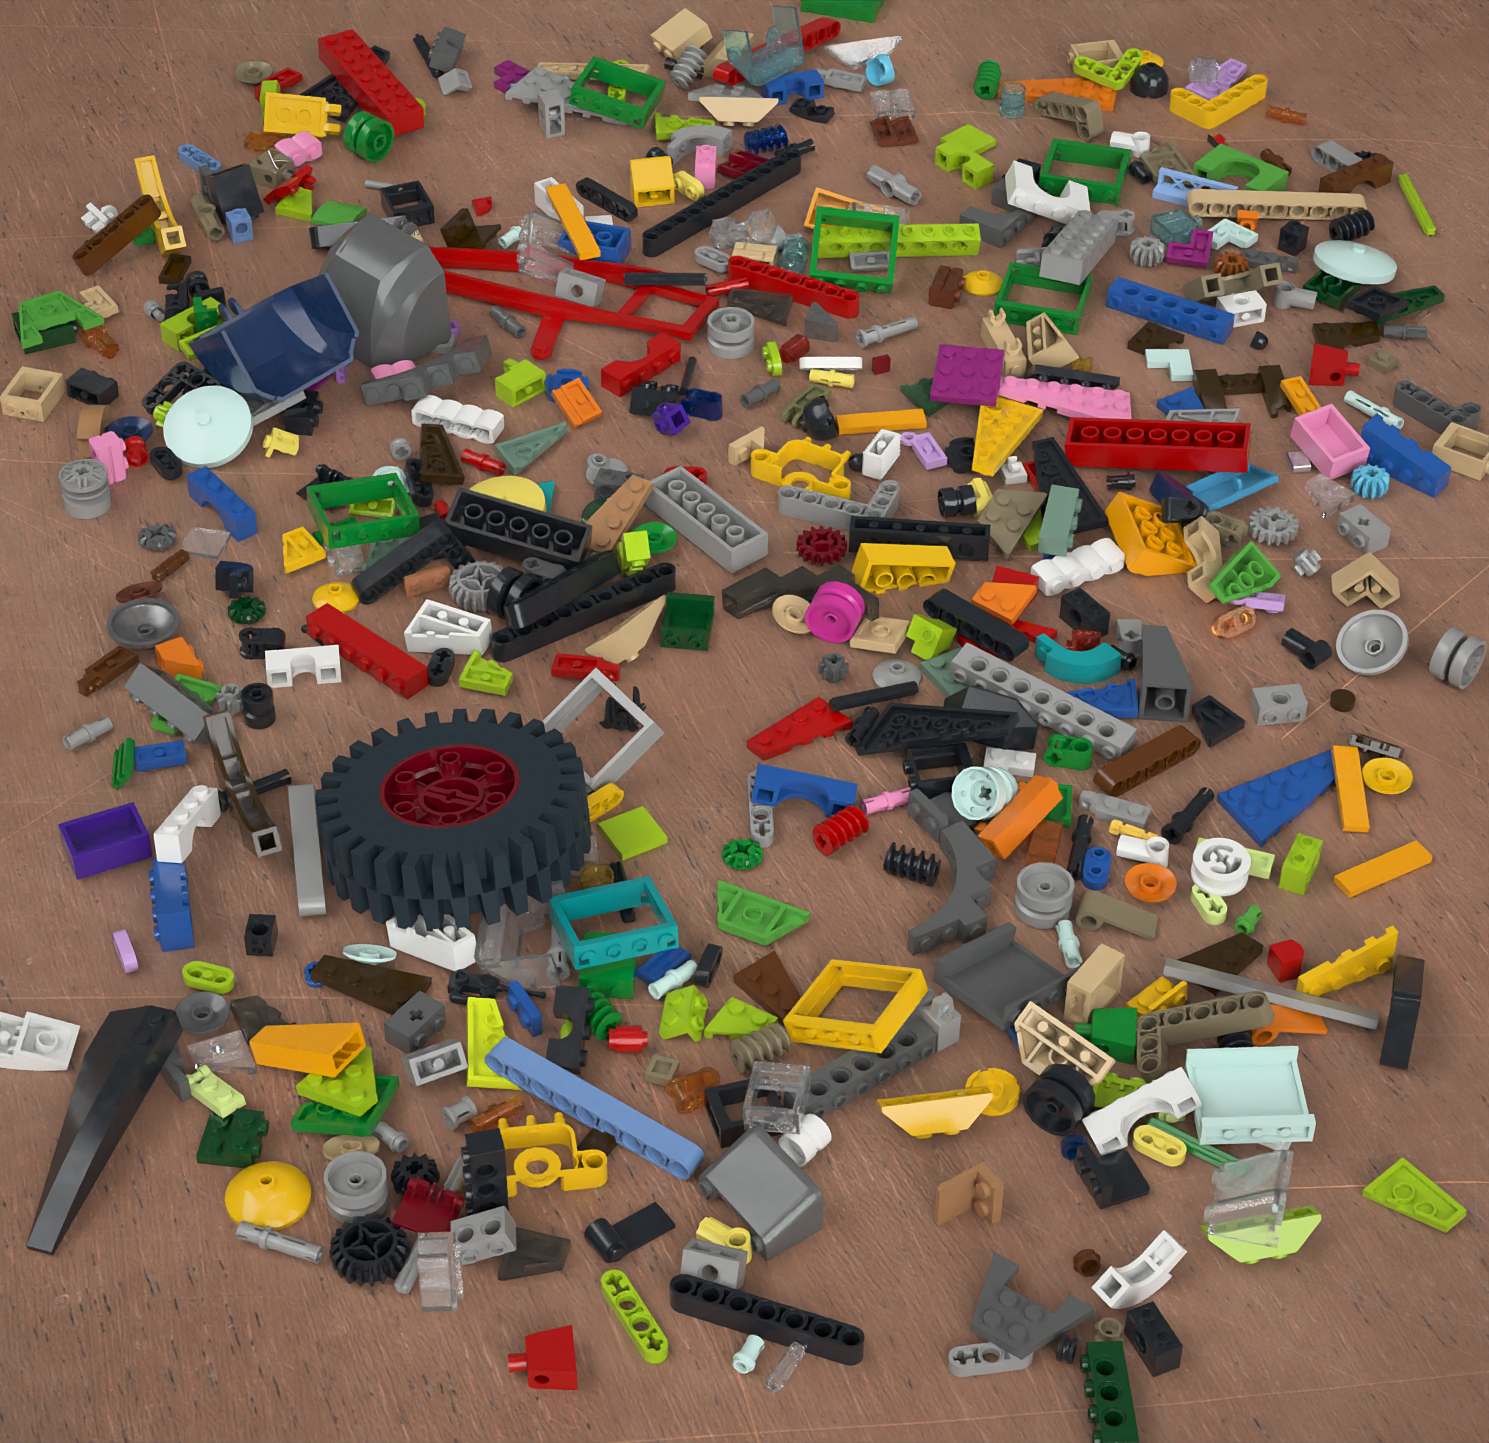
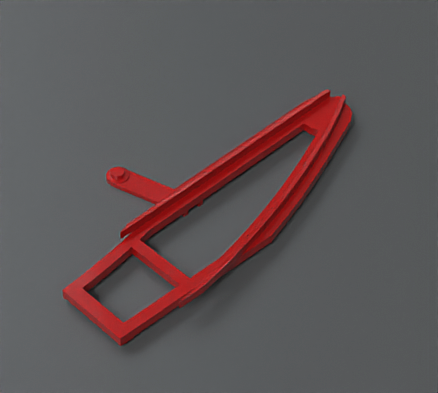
M429 247L442 268L496 270L559 276V272L568 267L606 279L605 282L637 290L617 313L609 310L444 270L446 292L543 316L530 348L531 357L538 360L551 357L564 320L605 324L658 334L663 332L668 336L691 341L706 323L708 316L720 306L719 298L675 286L624 284V274L626 272L665 273L660 270L609 261L604 262L596 259L580 260L578 257H565L544 253L460 247ZM651 294L699 306L684 325L633 316Z

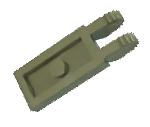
M812 383L782 411L780 420L787 423L795 413L792 425L798 428L801 426L800 420L803 419L805 405L810 400L824 395L827 400L830 399L832 391Z

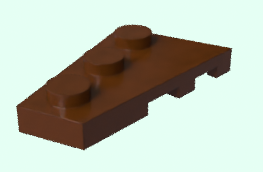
M775 950L734 975V983L766 1012L778 1017V1022L785 1027L783 1023L784 1018L801 997Z

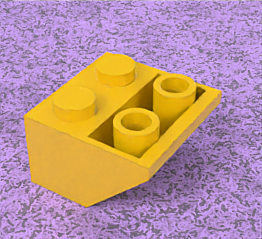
M670 156L630 160V195L636 208L675 204Z

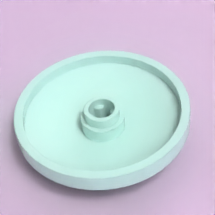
M1343 240L1325 241L1316 246L1313 254L1315 264L1323 271L1340 279L1355 283L1384 284L1394 279L1397 270L1396 262L1389 255L1376 248L1357 242Z
M204 386L186 393L173 404L164 421V439L168 448L172 450L181 463L194 468H203L205 466L214 468L233 460L244 450L252 435L253 417L246 401L237 392L222 386Z

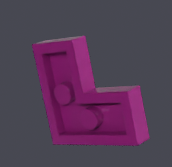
M506 60L494 67V74L502 77L494 81V88L506 94L510 89L511 83L519 82L530 71L512 61Z
M1193 229L1190 244L1169 242L1166 263L1207 268L1214 231Z

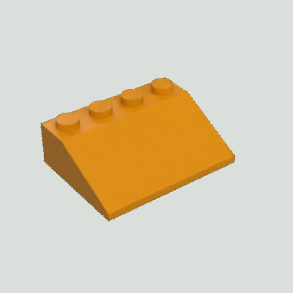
M1122 492L1117 493L1104 513L1109 519L1108 524L1112 529L1119 548L1125 553L1126 567L1130 572L1145 576L1187 573L1197 566L1194 555L1185 544L1184 531L1181 524L1161 522L1162 506Z

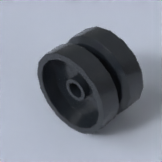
M510 566L504 568L497 574L491 584L487 597V610L491 615L506 619L508 622L504 605L543 584L542 580L532 575L524 574V572Z
M1054 1063L1048 1065L1023 1094L1022 1103L1030 1119L1042 1130L1052 1135L1066 1136L1075 1130L1095 1105L1096 1096L1093 1087L1081 1073L1068 1065Z

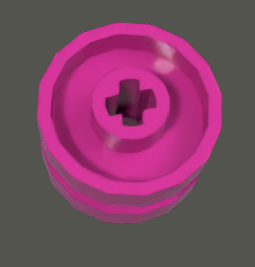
M837 581L826 582L819 587L805 612V622L808 629L821 640L830 643H843L849 640L855 632L865 612V603L856 589L848 584Z

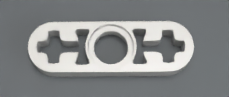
M802 357L799 358V369L811 371V368L823 371L862 370V358Z

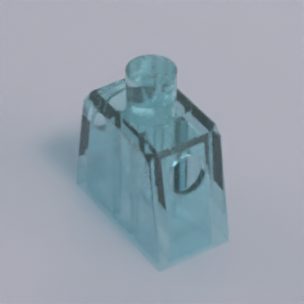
M1177 209L1152 215L1150 233L1157 239H1160L1167 247L1169 242L1190 244L1193 229L1201 227L1203 222L1199 215L1191 217L1184 210Z

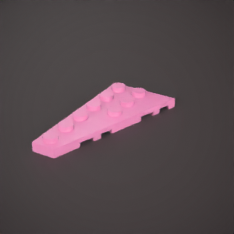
M1001 376L998 395L1022 403L1029 400L1037 403L1038 407L1046 409L1047 406L1058 409V414L1068 417L1132 419L1130 392L1119 389L1108 390L1101 387H1084L1078 384H1060L1055 381L1044 382L1036 379Z

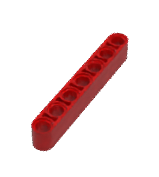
M732 256L728 259V280L746 276L750 289L811 307V304L816 302L827 313L843 318L852 319L856 318L859 314L860 296L856 291L743 256Z

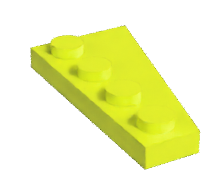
M468 997L467 1087L521 1090L516 1084L493 1072L485 1063L484 1058L502 1038L508 1037L505 1036L504 1024L495 999Z

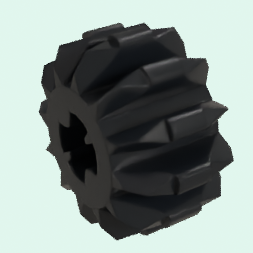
M414 1152L412 1157L403 1155L401 1161H395L391 1173V1182H393L396 1194H402L404 1197L411 1177L417 1178V1176H420V1179L430 1182V1185L433 1182L439 1183L440 1173L435 1160L429 1159L426 1153L418 1157Z

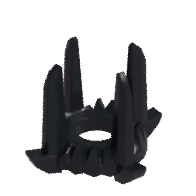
M633 686V702L644 711L646 705L640 702L639 689L637 686ZM608 697L605 703L604 721L599 722L600 725L605 729L629 730L631 733L638 731L637 725L639 723L629 713L626 718L616 716L620 712H628L612 697Z

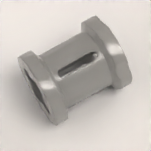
M468 1096L462 1097L460 1102L451 1107L445 1106L441 1108L442 1118L447 1127L452 1131L457 1129L458 1125L468 1119L474 1120L478 1115L475 1104Z

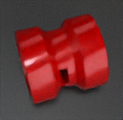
M139 436L127 438L124 441L126 446L124 453L128 464L132 467L145 465L148 462L149 456L144 439Z

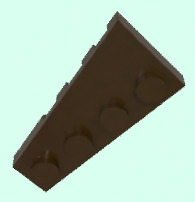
M422 423L420 428V482L463 485L465 476L444 426Z
M323 955L311 972V980L392 1015L417 992L426 993L432 984V977L329 955Z

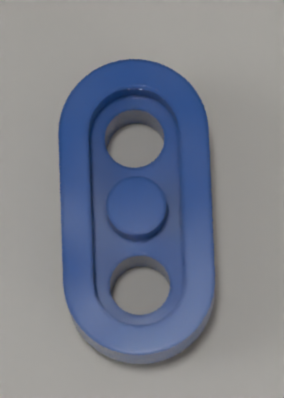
M1093 847L1086 852L1082 883L1090 890H1102L1108 884L1111 853L1107 849Z

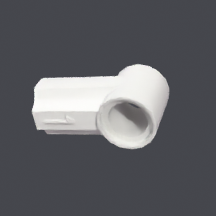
M1113 131L1110 147L1131 149L1132 155L1140 158L1141 155L1150 152V134L1141 131L1134 134Z
M1126 835L1120 836L1116 856L1158 864L1165 868L1168 866L1169 842L1165 838L1156 836L1143 840Z

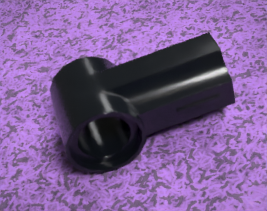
M1294 628L1287 630L1282 638L1281 645L1300 656L1302 664L1308 669L1316 668L1332 656L1331 647L1326 641L1318 640L1314 642Z

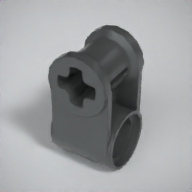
M536 557L526 558L522 563V567L525 570L524 574L539 578L543 583L567 571L560 564L550 563Z

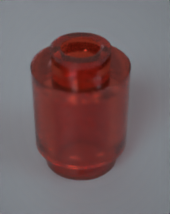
M796 334L781 346L779 350L781 360L786 364L795 363L810 351V342L807 337Z

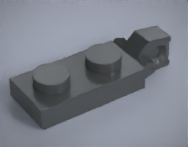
M1243 248L1241 253L1243 257L1248 258L1249 268L1252 269L1261 265L1278 262L1280 263L1281 271L1296 274L1299 259L1291 256L1287 257L1272 252L1257 251L1253 248Z

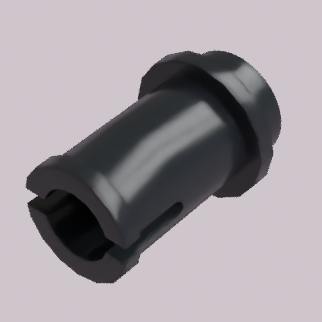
M1133 161L1129 165L1130 174L1136 176L1142 184H1148L1152 180V174L1144 168V164L1141 161Z
M1127 472L1126 475L1106 476L1107 490L1123 488L1131 490V488H1135V475Z
M1111 645L1112 648L1122 654L1121 669L1124 671L1133 670L1137 664L1135 655L1133 653H1126L1117 646Z

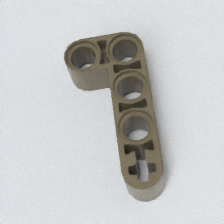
M1050 92L1034 101V108L1039 115L1076 122L1078 136L1084 142L1100 136L1104 132L1101 107L1094 99Z

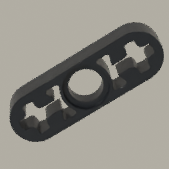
M415 458L408 459L405 464L404 474L412 502L420 507H429L434 496L432 484L420 482V460Z

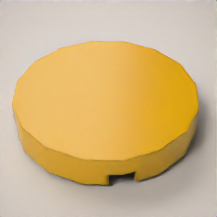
M987 1068V1071L981 1072V1070L974 1072L967 1079L965 1089L987 1086L993 1093V1099L981 1114L1000 1116L1011 1112L1018 1105L1021 1092L1020 1086L1017 1084L1016 1078L1009 1072L998 1068Z

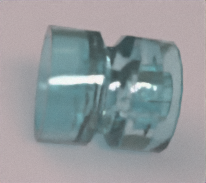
M1010 82L1001 86L999 114L1006 119H1019L1024 116V101L1026 98V87L1024 85Z
M801 236L788 238L780 257L779 264L781 268L798 274L803 272L811 252L810 243Z

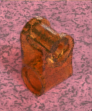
M705 1067L671 1080L666 1086V1092L676 1102V1110L680 1114H687L705 1106V1089L720 1086L719 1072L714 1068Z

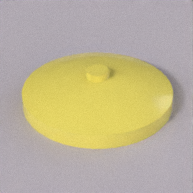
M494 477L484 480L469 489L544 512L547 510L542 489L535 482L523 477Z

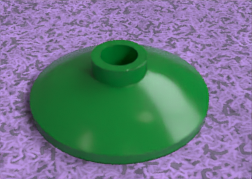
M660 522L644 523L632 531L647 530L651 554L666 552L673 548L677 542L676 531L671 526Z

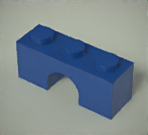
M817 69L761 78V96L763 98L778 99L777 105L787 104V95L790 94L801 95L806 99L824 98V80Z

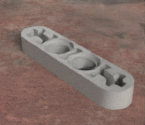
M754 770L747 777L750 838H752L753 843L759 842L760 848L770 846L774 840L772 806L751 802L757 771ZM765 815L767 818L764 820H758L755 818V816ZM759 830H764V836H760Z

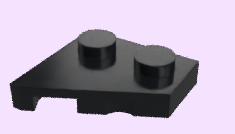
M1211 695L1192 705L1194 719L1210 748L1244 728L1245 720Z

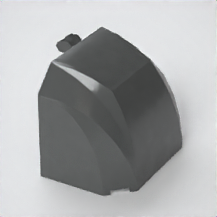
M368 213L333 244L321 265L319 275L329 273L359 330V336L356 338L353 350L354 358L370 368L382 364L393 365L402 360L414 362L436 349V346L439 344H445L452 337L444 270L428 245L411 236L415 233L417 225L409 222L404 217L396 219L394 224L391 225L372 213Z

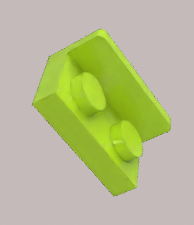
M1108 1072L1100 1084L1093 1086L1096 1098L1092 1109L1101 1110L1114 1103L1118 1098L1125 1097L1148 1083L1142 1078L1130 1077L1129 1080L1118 1078L1119 1075Z

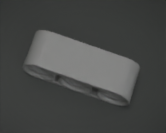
M1332 140L1314 146L1311 150L1313 160L1332 173L1362 161L1360 157Z

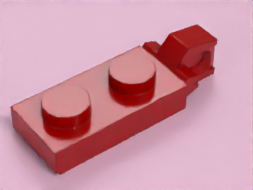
M288 67L262 81L277 80L281 91L303 81V75ZM261 84L254 88L255 99L260 101Z
M559 653L556 654L551 668V676L575 679H585L595 668L610 681H619L621 673L620 664L606 662L603 657Z

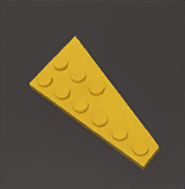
M999 396L996 407L980 405L972 470L984 476L993 477L1005 463L1007 457H1010L1043 416V409Z

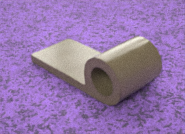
M1088 890L1081 894L1076 916V923L1083 930L1095 931L1106 922L1151 941L1155 938L1158 915L1095 890Z

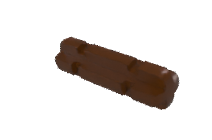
M184 549L177 551L151 571L152 579L158 582L163 581L166 576H169L189 561V553Z

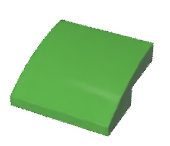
M329 200L315 212L311 223L324 226L356 222L358 219L366 216L367 208Z

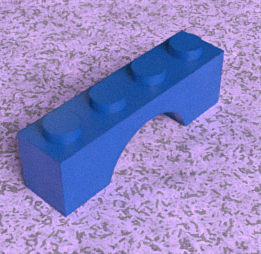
M207 466L187 474L189 496L201 508L211 504L220 515L225 530L237 542L258 533L255 511Z
M758 763L751 802L776 807L785 799L802 798L815 803L823 811L825 817L829 818L848 805L855 806L858 784Z

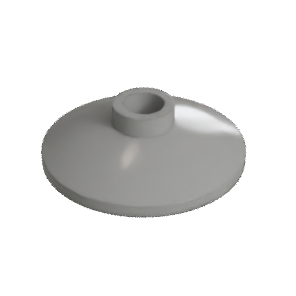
M891 659L879 663L874 668L872 675L875 685L879 688L910 681L917 682L918 686L921 681L920 670L911 662L901 659Z

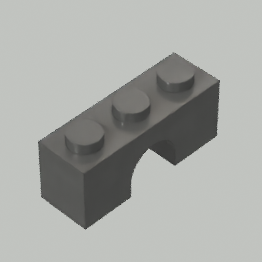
M444 27L442 33L438 32L436 40H434L433 46L429 51L428 59H431L429 67L444 72L454 69L456 60L462 51L466 34L448 27Z

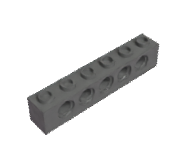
M914 1015L904 1022L882 1053L851 1050L785 1087L784 1105H786L787 1110L798 1121L806 1114H813L822 1118L831 1111L842 1108L854 1098L863 1096L868 1090L877 1085L886 1083L891 1077L900 1072L907 1071L914 1064L923 1059L930 1058L935 1053L936 1034L917 1015Z

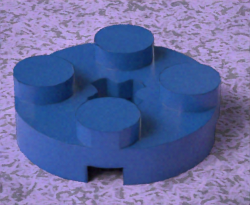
M560 369L552 377L549 374L545 380V390L549 395V400L555 402L551 396L552 390H557L560 386L577 378H580L589 391L588 377L582 376V372L576 369Z

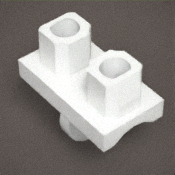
M90 202L86 205L89 212L82 216L81 219L88 229H92L94 234H97L117 217L118 211L114 206L107 205L102 207L100 212Z

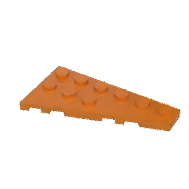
M1085 77L1000 82L997 99L1034 103L1036 99L1050 92L1094 99L1099 103L1101 111L1113 112L1118 90L1108 88Z

